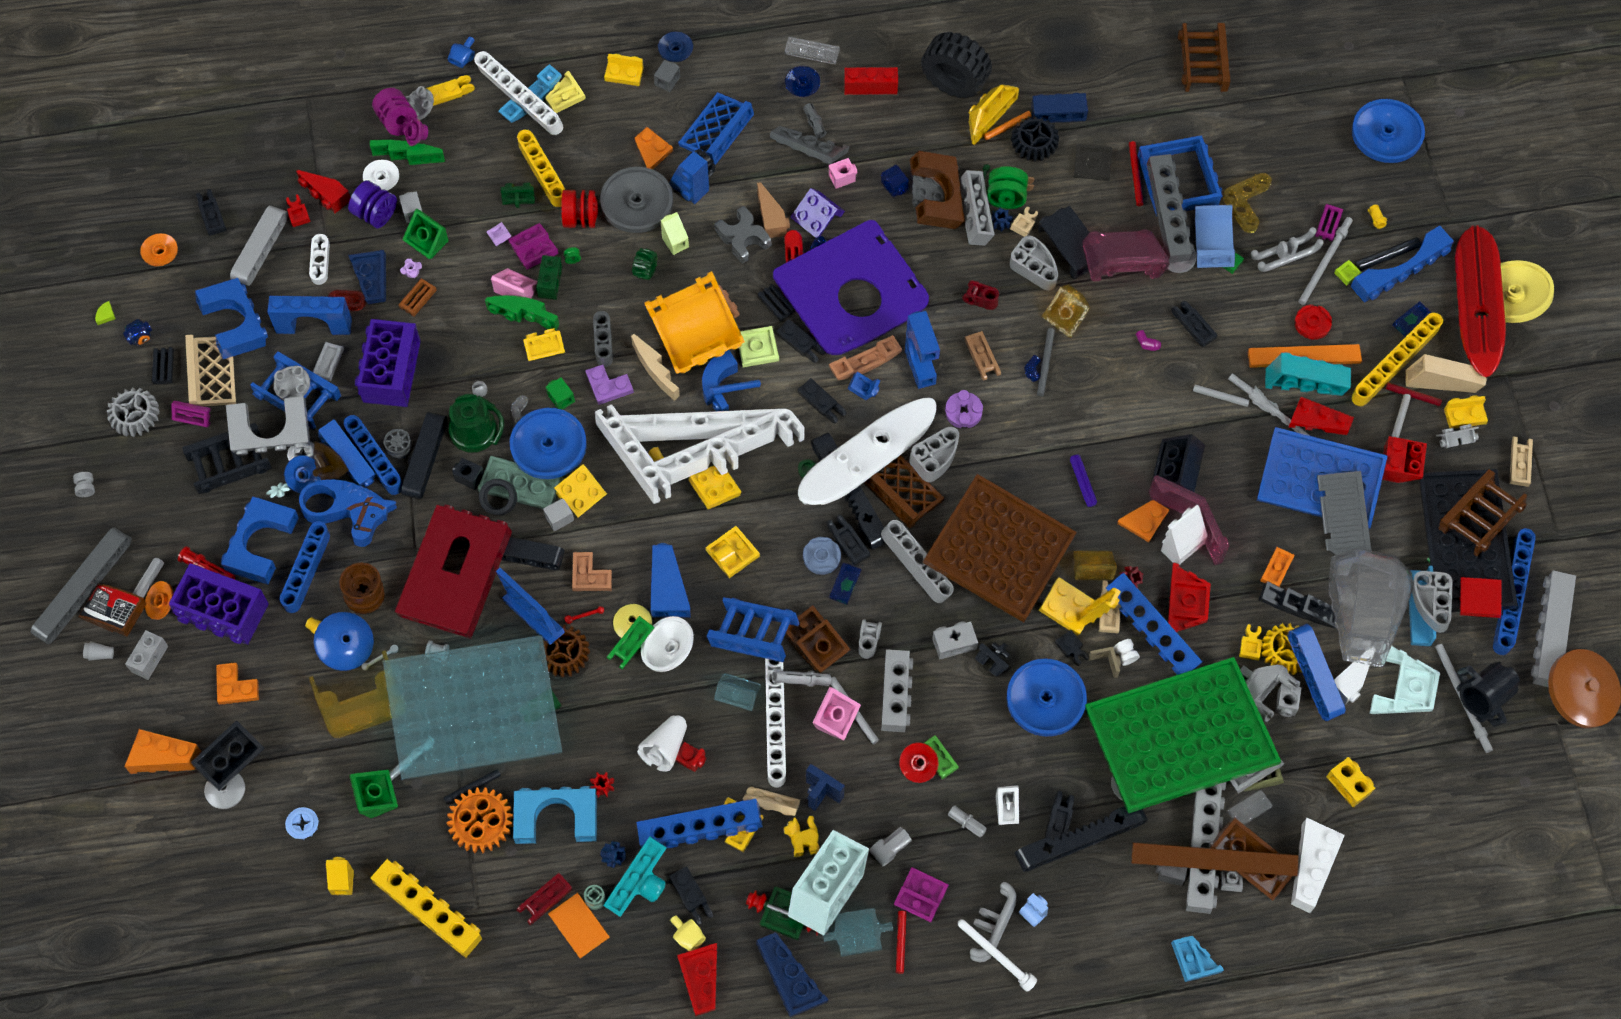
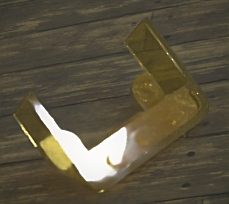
M386 650L382 651L387 669L376 675L375 684L377 689L338 702L337 696L331 691L320 693L313 676L309 677L318 707L327 730L332 737L341 738L400 717L405 712L406 706Z

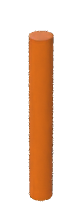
M1027 111L983 134V137L987 141L1020 123L1021 119L1026 120L1028 116L1032 117L1030 111Z

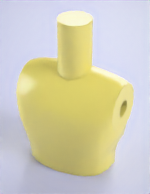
M677 915L671 918L670 921L678 929L673 938L683 948L692 951L703 944L706 937L692 919L683 923Z

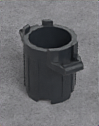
M1502 662L1491 663L1479 673L1472 666L1459 669L1458 675L1461 683L1456 689L1460 694L1463 706L1477 717L1476 720L1478 722L1487 720L1493 727L1505 724L1507 719L1501 706L1514 697L1519 690L1518 683L1520 679L1512 667L1507 668L1501 665ZM1468 674H1470L1471 677H1472V678L1469 679V680H1468V678L1466 677V675H1468Z

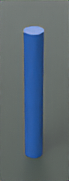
M760 380L710 387L709 392L711 395L757 388L761 386Z

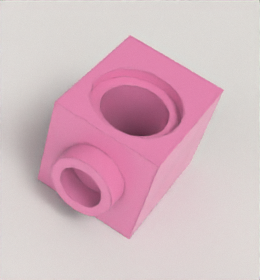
M849 158L829 165V177L835 189L855 182L857 168L854 163L851 164Z

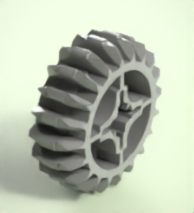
M132 387L131 391L128 392V390L124 389L123 394L118 392L117 398L112 397L113 403H108L109 410H107V415L111 427L114 430L116 429L117 433H123L126 437L129 434L135 437L136 433L142 436V431L149 432L148 427H154L153 421H158L157 415L160 414L159 405L155 401V397L150 395L147 390L143 391V389L139 388L136 391ZM142 403L147 405V410H143ZM120 414L124 415V422L119 419Z

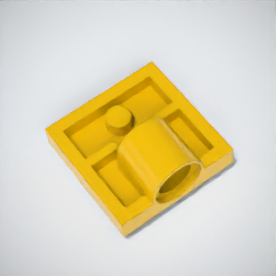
M715 466L694 474L688 479L708 510L741 494V490L730 474L727 472L721 475Z
M737 526L706 547L707 553L728 578H731L760 557V553Z

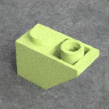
M677 212L665 216L661 220L662 239L671 253L675 255L689 247L688 236Z

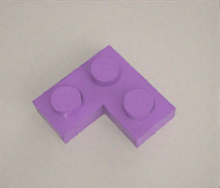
M603 365L585 370L598 405L634 393L627 374L609 380Z

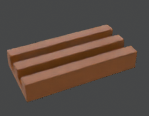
M421 278L400 302L399 308L404 309L405 312L411 313L415 317L437 291L436 287ZM423 285H425V287L415 296V294L420 290V288ZM414 297V300L407 306L409 301Z

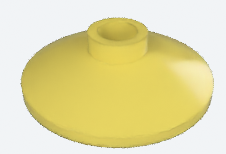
M638 604L623 606L614 616L613 626L615 632L622 638L634 623L629 622V619H637L639 616L652 625L650 612Z

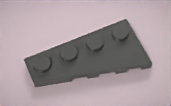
M783 126L775 128L770 133V138L776 140L777 143L788 145L793 150L804 152L807 156L820 159L826 164H832L847 154L849 150L847 145L843 144L842 147H839L830 140L822 142L817 140L818 137L802 136V132Z

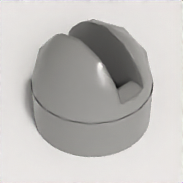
M476 381L472 385L474 395L483 397L487 394V386L483 381Z

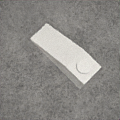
M1373 645L1334 679L1344 705L1349 701L1353 703L1361 695L1359 691L1363 687L1375 651Z

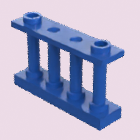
M277 352L274 355L276 368L261 387L253 382L251 383L253 395L259 400H266L285 412L284 401L267 390L274 383V375L277 371L289 366H301L310 377V387L303 397L306 398L315 389L321 392L320 397L307 411L308 427L314 430L316 425L312 417L327 399L332 398L337 401L341 397L340 391L337 386L282 353Z
M724 597L722 601L727 614L720 630H709L707 634L711 647L783 662L786 655L781 643L789 624L799 626L796 613L789 609L781 610L740 601L737 598L730 599ZM735 613L745 615L738 633L735 635L728 634L727 631ZM752 618H762L763 621L756 637L753 639L746 638L745 635ZM770 622H780L781 625L774 641L771 643L764 642L763 639Z

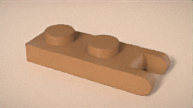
M983 332L966 336L965 342L983 381L987 380V372L994 370L997 376L1001 375L1000 368Z

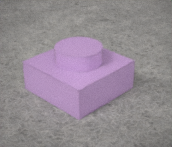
M502 222L487 231L495 246L511 237Z

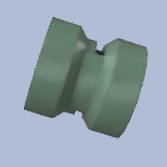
M590 885L584 891V899L590 909L598 910L603 907L606 898L604 890L600 886Z

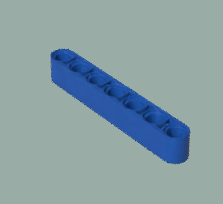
M1527 528L1519 531L1512 544L1510 558L1515 590L1518 593L1516 594L1518 606L1514 611L1509 609L1501 610V618H1498L1493 642V649L1499 655L1508 654L1516 643L1535 544V534ZM1514 572H1518L1521 577L1517 576ZM1504 624H1508L1511 629L1505 627ZM1501 641L1506 642L1508 646L1502 645Z

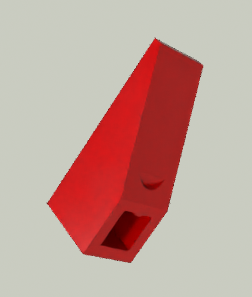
M301 170L296 171L299 184L303 188L307 187L315 199L319 198L327 210L331 209L334 213H337L349 203L351 199L349 191L337 180Z

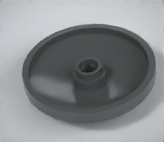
M646 167L625 168L613 174L605 182L600 194L601 209L607 221L614 227L630 233L647 232L660 226L661 220L671 213L673 207L672 189L666 178L655 170Z

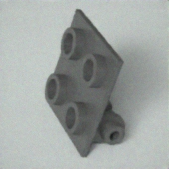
M912 175V204L915 207L924 199L945 202L944 191L935 180Z

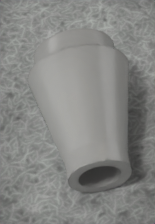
M92 641L85 643L83 658L88 659V661L113 659L114 647Z

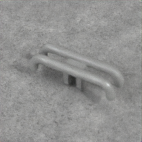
M1311 227L1305 235L1298 238L1292 237L1288 242L1282 241L1279 245L1259 253L1257 250H1253L1251 258L1253 260H1261L1277 254L1280 258L1268 264L1264 262L1258 263V270L1267 272L1315 253L1322 247L1323 240L1318 239L1311 247L1296 252L1298 245L1309 241L1316 234V228Z
M1006 882L1000 884L1001 894L1007 897L1001 914L999 915L985 908H980L979 910L982 916L996 922V925L979 919H975L973 923L975 926L991 933L988 942L995 948H997L1016 905V892ZM972 948L970 950V958L976 962H986L992 957L984 948Z

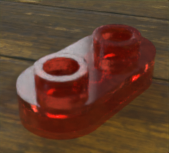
M334 290L328 296L345 297L347 306L351 311H359L366 305L365 297L359 291Z

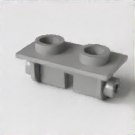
M1471 424L1460 426V430L1454 431L1453 428L1442 430L1443 434H1438L1436 437H1442L1440 446L1445 448L1458 446V438H1460L1461 445L1474 443L1479 439L1478 433H1475L1474 429L1479 427H1472Z

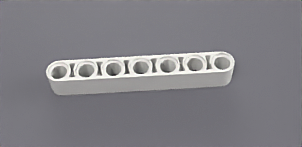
M484 51L476 54L474 60L481 73L550 134L557 135L561 133L563 124L557 113L490 54Z
M765 659L768 782L771 786L778 788L784 785L786 781L784 683L772 684L770 680L774 670L783 671V662L772 665L769 663L770 659ZM772 697H778L780 701L774 703L771 702L770 699ZM776 715L779 716L781 719L775 722L772 721L770 718ZM777 734L781 736V739L775 741L771 739V736ZM777 753L782 757L779 760H774L771 756ZM780 773L782 777L780 779H774L772 778V774Z

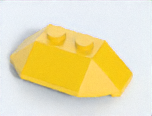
M999 85L992 88L987 94L984 93L979 103L971 107L969 110V128L972 144L975 145L983 137V134L1018 99L1019 88Z

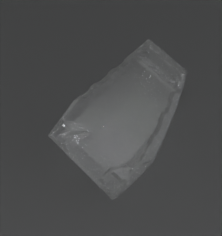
M1354 548L1331 557L1328 592L1332 599L1331 606L1335 613V624L1339 632V643L1344 661L1383 667L1413 591L1412 572L1394 554Z

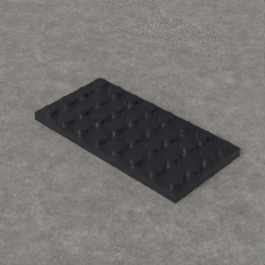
M1489 469L1423 473V478L1419 479L1430 566H1433V572H1444L1452 578L1451 612H1460L1461 577L1501 580V610L1517 609L1518 606L1506 525L1491 540L1489 548L1485 552L1481 551L1477 556L1474 555L1476 544L1458 531L1449 529L1446 533H1443L1439 530L1441 519ZM1490 469L1495 473V485L1500 487L1497 469ZM1486 490L1483 493V497L1503 511L1502 498L1492 491ZM1473 503L1471 506L1473 512L1493 526L1500 520L1499 517L1479 503ZM1461 516L1458 519V523L1481 539L1488 533L1487 530L1467 516ZM1443 600L1437 601L1440 605L1446 604Z

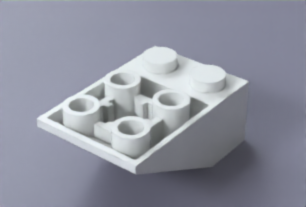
M1198 505L1192 509L1189 507L1182 514V518L1179 520L1175 519L1169 524V530L1165 534L1166 538L1162 542L1161 551L1172 562L1179 565L1204 545L1207 539L1205 525Z

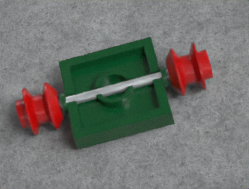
M775 886L769 901H766L765 893L762 896L757 895V890L754 893H749L746 904L749 905L748 909L755 907L757 913L762 911L763 908L765 909L760 926L799 940L804 925L788 916L791 892ZM806 926L808 933L813 930Z

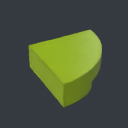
M109 301L102 304L97 310L95 317L97 325L116 319Z

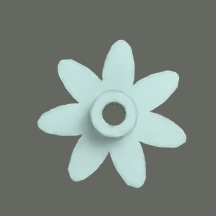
M280 482L278 487L271 486L272 490H269L266 494L270 495L271 498L276 495L282 497L285 495L284 492L290 489L287 483L283 484V482Z

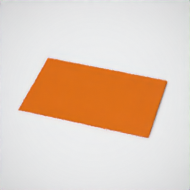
M578 893L548 913L579 958H582L610 938Z

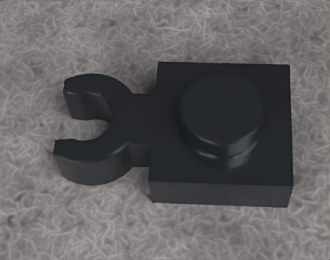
M1072 630L1055 641V644L1067 658L1071 655L1074 657L1073 660L1077 666L1081 665L1078 657L1082 656L1086 661L1089 659V654L1081 650L1083 643Z

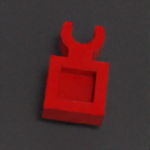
M298 194L296 195L297 200L295 202H291L289 197L286 198L287 204L290 207L287 211L293 227L310 222L305 204H301Z

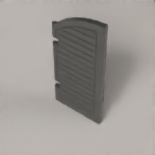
M1361 471L1317 475L1319 491H1325V496L1320 497L1324 534L1330 533L1331 539H1325L1326 551H1330L1336 556L1351 562L1373 563Z

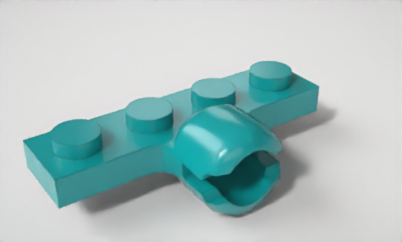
M649 836L603 906L621 917L637 894L650 902H655L665 888V881L656 876L652 870L667 847Z

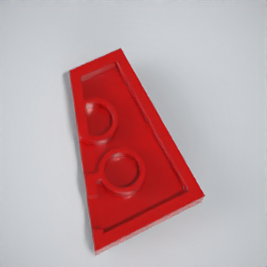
M1300 397L1289 428L1300 426L1305 427V430L1315 428L1322 429L1327 433L1347 435L1354 417Z
M717 943L677 955L695 1016L716 1010Z

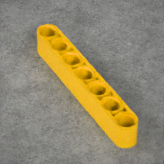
M1438 313L1428 314L1357 385L1352 395V402L1357 406L1366 405L1437 334L1443 323L1442 316Z

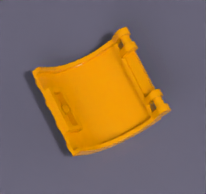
M712 271L707 273L705 277L696 278L697 283L665 298L659 295L656 297L657 299L651 302L649 300L644 302L664 343L676 374L686 373L691 367L703 365L708 359L720 357L725 354V351L737 349L745 342ZM709 282L712 283V285H710V286H707V287L704 286L705 284H707V283H709ZM658 306L661 307L660 309L654 311V308Z

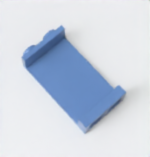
M1232 205L1195 206L1197 268L1234 267L1235 249L1233 247Z

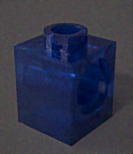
M897 164L881 173V183L893 198L907 191L909 179Z

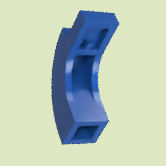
M730 350L725 351V354L720 357H713L707 364L702 377L706 405L712 404L716 412L729 411V405L721 393L711 395L709 388L719 386L726 377L738 372L737 362Z

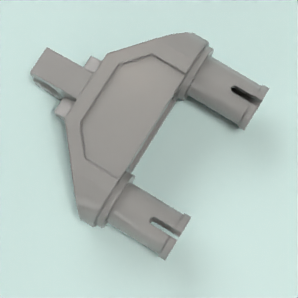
M1283 665L1261 667L1253 672L1245 666L1240 669L1243 677L1246 678L1245 682L1258 711L1265 722L1270 720L1266 714L1272 718L1274 711L1266 707L1262 701L1275 686L1281 682L1290 691L1294 692L1297 690L1294 685L1297 688L1300 685V681L1292 677Z

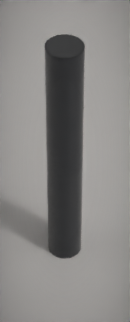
M496 769L443 798L446 804H449L455 799L460 798L461 793L466 795L469 789L474 791L477 787L479 788L500 777L501 774Z

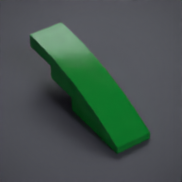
M370 140L373 156L390 155L391 161L408 159L409 165L445 162L443 149L418 143L415 146H410L407 141Z

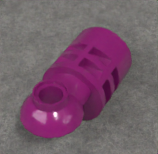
M386 88L374 97L372 102L373 110L390 134L395 136L405 135L406 141L410 146H415L421 140L427 139V125L422 124L418 119L416 111L399 89Z

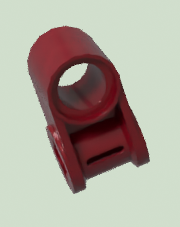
M972 280L969 281L968 290L962 299L970 305L994 310L998 306L999 292L995 287Z

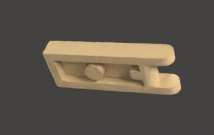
M1513 436L1509 484L1529 487L1531 484L1533 439H1528L1527 445L1517 444L1518 437Z
M748 787L747 794L743 797V801L757 799L759 806L763 809L775 810L784 815L795 816L800 804L799 799L755 787Z

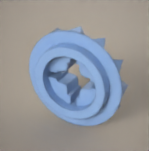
M305 807L297 808L288 815L285 823L286 830L295 839L305 840V838L312 836L318 830L319 820L313 810ZM301 817L304 819L305 822H309L308 824L304 825V831H302L300 826H296L301 822Z

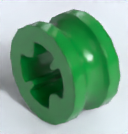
M568 248L563 252L565 262L568 264H574L581 260L578 248Z

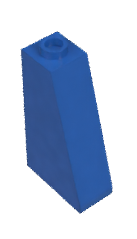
M334 419L318 430L320 441L340 455L349 469L346 473L355 484L366 488L374 482V471Z
M666 543L652 545L651 616L691 617L690 605L672 545Z

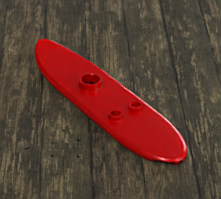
M1476 225V227L1471 226L1460 236L1456 247L1455 271L1459 326L1463 347L1471 365L1479 375L1489 377L1496 371L1501 361L1506 338L1500 254L1495 239L1487 230ZM1479 312H1486L1488 314L1487 317L1483 315L1482 319L1481 316L1478 315L1477 318L1475 315Z

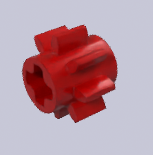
M597 772V777L590 779V782L594 785L590 789H596L597 798L600 795L608 797L609 791H614V787L611 786L614 783V779H608L607 772L604 775H600ZM603 782L605 787L602 788L599 783Z

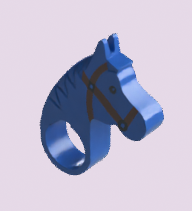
M342 480L313 482L307 485L299 496L301 512L304 518L311 523L321 521L326 524L351 518L353 542L359 547H365L371 543L376 527L387 521L388 513L397 508L396 501L383 500L379 495L367 488ZM315 494H327L334 499L333 505L327 511L321 513L312 512L305 507L307 500Z

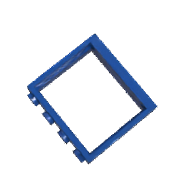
M1202 135L1139 147L1138 160L1156 217L1157 212L1146 165L1151 156L1174 155L1196 151L1210 195L1184 199L1182 208L1185 211L1195 210V206L1219 205L1223 197L1221 193L1222 188L1218 186V175L1213 171V160L1208 155V145L1204 143ZM1167 207L1169 210H1174L1173 207Z

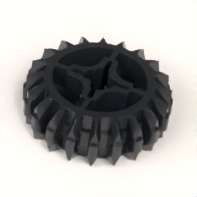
M1036 115L1033 119L1028 116L1026 120L1021 119L1020 123H1017L1015 128H1013L1011 136L1012 148H1015L1016 154L1020 153L1021 158L1026 156L1027 161L1030 158L1034 162L1038 158L1041 161L1044 160V157L1049 159L1050 154L1053 155L1055 149L1058 148V129H1055V125L1050 124L1049 120L1044 121L1043 116L1040 119H1037Z

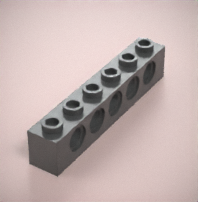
M1171 154L1151 156L1146 165L1167 264L1189 261L1194 253V247L1189 241L1190 229L1189 226H1186L1185 222L1187 215L1186 211L1182 208L1183 196L1178 190L1179 178L1175 176V161L1172 160ZM1164 190L1170 191L1171 194L1165 193ZM1167 207H1173L1174 210H1169ZM1171 223L1177 224L1178 227L1172 226ZM1174 240H1180L1182 243L1178 244Z

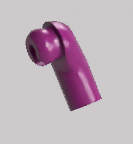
M1140 330L1135 334L1143 349L1156 351L1161 348V342L1156 339L1147 338L1144 330Z

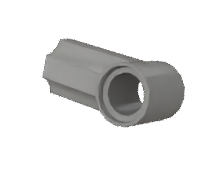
M900 827L886 839L876 842L869 851L883 867L892 861L896 854L907 846L912 839Z

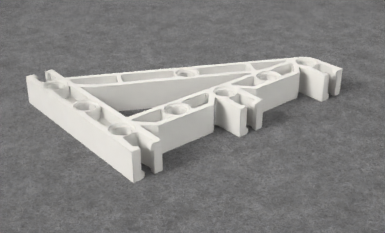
M611 404L607 406L608 417L606 419L602 415L603 411L601 409L595 411L596 425L653 504L660 502L658 489H661L666 499L671 497L670 484L708 469L710 462L713 463L721 475L728 472L726 460L732 465L733 470L737 469L739 455L774 441L776 434L780 436L787 447L794 444L793 433L798 437L799 442L804 440V426L793 412L788 409L620 416ZM708 439L656 462L652 460L640 443L642 441Z

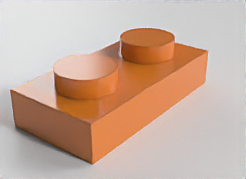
M1277 547L1260 581L1263 583L1268 581L1279 587L1294 558V554Z

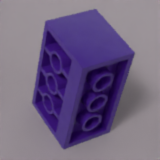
M371 319L370 326L366 327L367 340L362 346L363 359L359 360L360 373L355 379L358 394L361 395L363 403L408 407L421 343L416 324Z
M191 563L169 602L172 613L176 615L179 622L186 625L188 623L194 624L199 630L206 631L207 629L218 637L223 638V636H226L234 643H245L247 645L269 605L261 589Z

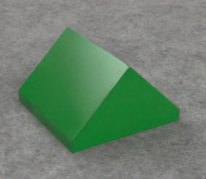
M415 209L402 240L428 259H432L448 242L445 227L419 209Z
M389 770L349 775L360 814L374 818L398 807Z

